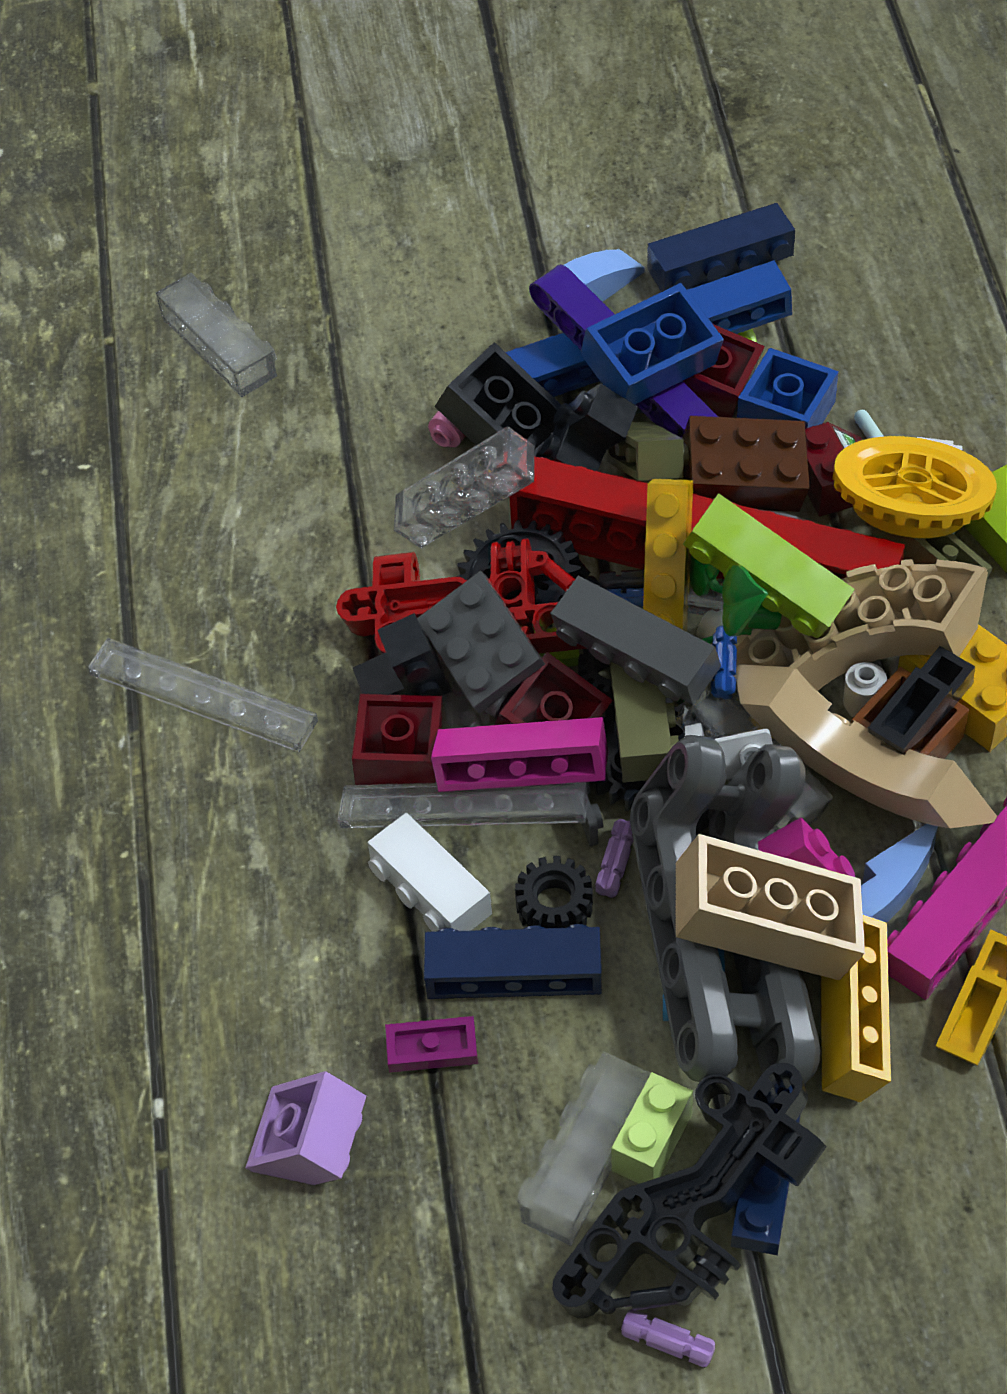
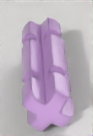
M618 819L614 822L611 831L612 837L608 841L601 863L602 869L597 876L595 890L601 896L612 898L618 894L621 885L620 879L623 878L631 852L630 846L634 842L630 821Z
M630 1309L625 1315L621 1327L624 1337L637 1342L644 1339L647 1346L681 1359L684 1355L688 1356V1362L701 1367H707L711 1362L715 1350V1342L712 1339L700 1334L692 1337L690 1335L691 1331L655 1317L652 1321L648 1320V1314L637 1310L633 1311V1309Z

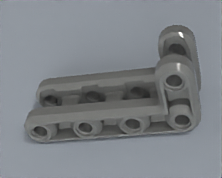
M686 735L670 749L638 792L633 801L630 814L631 831L678 1065L691 1080L697 1082L712 1074H721L727 1077L733 1072L739 1058L737 1055L738 1045L735 1026L749 1027L762 1074L773 1064L788 1063L800 1071L805 1084L814 1076L818 1069L820 1044L803 971L733 952L744 994L729 993L718 948L676 937V862L696 838V826L706 809H709L707 816L709 819V837L759 850L758 841L774 833L776 826L802 795L806 777L805 766L802 759L791 747L765 744L747 759L728 785H725L727 778L725 774V755L719 743L713 737Z

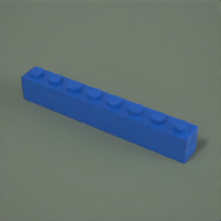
M775 260L692 289H687L712 324L735 334L792 315L791 288ZM564 333L550 336L506 352L553 397L600 381L581 356V350Z

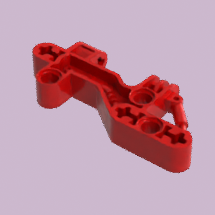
M528 538L522 539L520 546H516L513 541H510L503 548H501L498 542H493L491 544V575L489 581L538 654L587 649L579 644L571 646L558 637L556 631L552 633L546 632L548 626L554 623L550 613L558 602L535 605L534 576L545 574L565 592L575 581V578L551 560L546 552L532 551ZM414 552L375 556L373 559L372 586L346 590L337 600L336 609L352 633L357 636L375 635L376 646L384 654L386 651L377 631L378 629L415 613L417 618L467 580L461 577H448L420 581L419 563ZM515 590H521L519 596H517L516 598L511 600L506 599L507 595L510 592Z

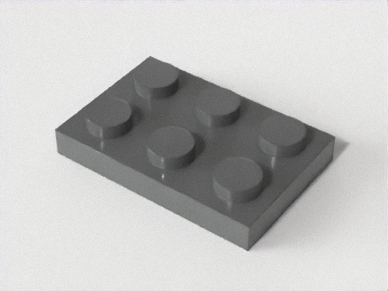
M479 571L417 618L471 705L479 713L545 665V662L482 571Z

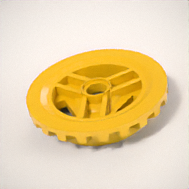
M905 436L869 438L847 446L836 457L832 478L835 489L841 492V497L846 502L853 505L854 511L862 520L882 531L911 538L946 536L956 532L963 525L970 524L971 520L981 519L984 517L985 512L991 510L997 490V483L992 472L974 456L944 443Z

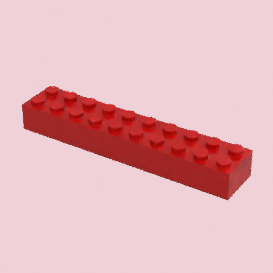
M524 454L509 486L511 529H514L516 520H520L523 528H527L530 522L535 520L539 531L548 523L553 534L561 530L565 541H572L574 550L578 554L633 568L645 569L648 483L624 478L620 475L590 470L582 466L564 464L544 457L539 458ZM693 493L691 532L714 499ZM733 503L840 579L847 577V571L875 564L877 569L901 565V560H903L905 544ZM719 571L716 579L723 586L725 578L723 573Z

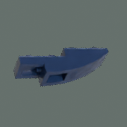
M791 1085L787 1089H782L781 1087H778L776 1089V1092L778 1095L782 1091H786L790 1094L793 1091V1088ZM776 1106L773 1108L775 1114L778 1113ZM801 1114L796 1120L798 1123H800ZM764 1165L738 1199L730 1247L778 1256L790 1182Z

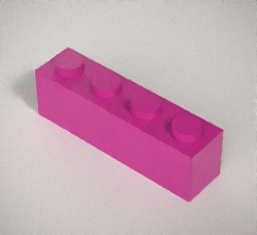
M603 717L438 729L431 760L438 792L605 781L609 751Z

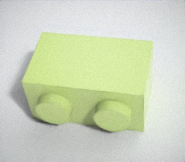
M651 1072L611 1147L613 1172L638 1184L661 1176L692 1116L693 1090Z

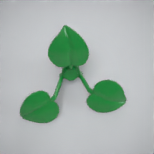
M692 555L690 556L689 581L692 590L698 596H706L710 588L722 594L724 602L722 624L728 636L751 635L752 629L776 630L779 627L782 614L778 611H770L761 605L768 592L754 581L743 566L733 565L729 569L722 586L716 579L720 570L711 564L699 562ZM713 635L702 638V640L713 644ZM682 699L676 701L678 706L685 702L688 705V715L691 714L690 708L693 705Z

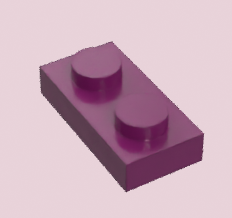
M474 1016L385 1025L389 1073L478 1064Z

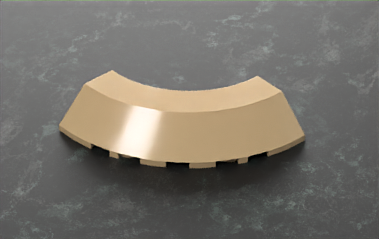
M909 559L901 560V565L877 569L876 565L873 564L847 571V577L841 580L855 590L831 626L818 639L800 633L793 627L791 620L782 615L780 625L776 630L753 629L751 635H740L737 637V644H735L737 648V667L739 664L796 667L802 676L818 691L835 678L846 673L851 666L861 662H873L879 659L903 655L932 656L939 646L959 657L978 628L988 575L987 569L964 562L939 559L936 560V564H914L913 560ZM736 681V692L738 693V687H737V681Z
M739 664L736 668L739 699L744 709L763 729H769L771 736L782 746L791 747L806 765L841 788L897 815L939 827L958 828L994 823L997 815L954 760L925 755L908 749L906 754L903 755L899 750L889 744H885L884 741L870 734L868 728L855 720L850 723L844 717L831 713L828 709L832 703L821 695L802 676L796 667Z

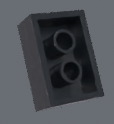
M494 342L446 387L434 407L513 480L524 454L539 458L543 457L540 454L541 447L554 431L556 424L553 423V419L561 404Z

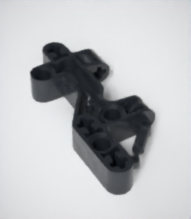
M776 1063L769 1066L750 1091H747L730 1078L721 1074L709 1075L699 1082L695 1090L697 1105L704 1119L717 1129L719 1133L694 1166L622 1189L612 1198L553 1279L552 1290L554 1296L570 1315L576 1318H588L593 1316L599 1309L605 1314H612L616 1308L632 1306L633 1311L670 1305L687 1306L701 1292L716 1301L719 1297V1293L715 1290L719 1283L726 1285L729 1281L726 1275L728 1270L731 1268L737 1271L741 1264L730 1253L701 1232L703 1223L707 1219L727 1213L763 1165L791 1184L799 1186L826 1149V1145L815 1134L796 1121L808 1102V1092L800 1071L795 1066L788 1063ZM791 1085L793 1088V1091L790 1094L786 1091H782L778 1095L776 1092V1089L778 1087H781L782 1089H787ZM719 1094L730 1096V1100L725 1107L720 1109L709 1108V1103L714 1096ZM775 1106H776V1109H777V1111H778L777 1114H775V1113L773 1112V1108H774ZM631 1210L638 1213L642 1210L644 1213L640 1219L633 1216L628 1218L627 1216ZM617 1227H619L623 1234L625 1232L628 1234L626 1240L616 1231ZM681 1233L684 1235L681 1246L676 1250L665 1251L662 1249V1243L669 1234ZM616 1244L617 1252L611 1260L607 1262L597 1261V1253L602 1246ZM699 1247L706 1250L703 1256L697 1254ZM642 1254L651 1255L677 1274L673 1284L670 1286L631 1291L629 1297L613 1299L610 1296L636 1259ZM693 1261L696 1266L690 1271L686 1266ZM588 1265H590L591 1268L595 1271V1273L599 1276L597 1279H595L590 1272H586L585 1269ZM574 1286L581 1289L585 1288L586 1290L582 1297L575 1294L572 1295L570 1292Z

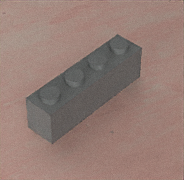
M579 575L550 613L557 629L556 634L565 643L571 646L579 644L589 649L590 653L604 664L613 662L621 666L632 679L641 683L645 680L656 685L663 695L674 701L682 699L694 705L721 667L715 646Z

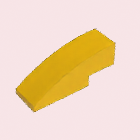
M991 929L974 966L972 965L936 1044V1048L976 1066L979 1065L1007 1009V936Z

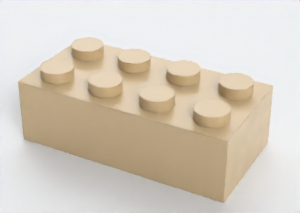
M698 834L676 862V937L840 980L865 954L861 879Z

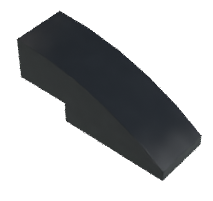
M939 646L921 669L916 667L869 725L868 732L900 752L905 753L924 738L974 683L975 666Z

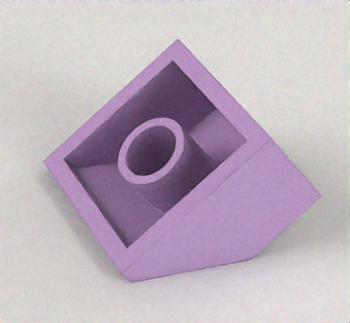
M326 1071L273 1086L246 1164V1169L259 1174L311 1185L342 1179V1175L350 1162L349 1152L355 1132L362 1122L361 1112L366 1095Z

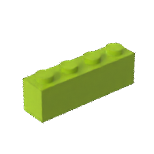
M719 493L683 543L696 560L704 564L713 565L723 573L724 578L733 565L743 566L754 581L768 592L761 605L770 611H778L791 620V624L797 631L807 636H813L816 639L831 626L855 590Z

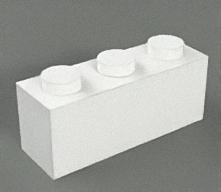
M407 812L367 842L370 854L368 864L372 872L383 882L387 879L395 887L398 897L408 908L415 906L423 914V919L432 932L443 928L471 931L492 915L490 892Z

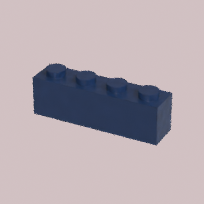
M774 203L648 243L647 269L661 292L679 283H682L686 290L695 288L754 266L794 256L795 228L778 203Z
M575 924L567 928L528 926L524 929L502 930L498 927H485L475 931H458L453 928H443L436 932H425L424 981L427 999L602 994L600 927Z

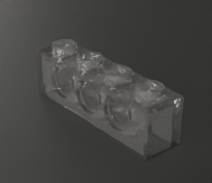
M507 426L396 494L394 531L416 546L423 548L534 482V445Z

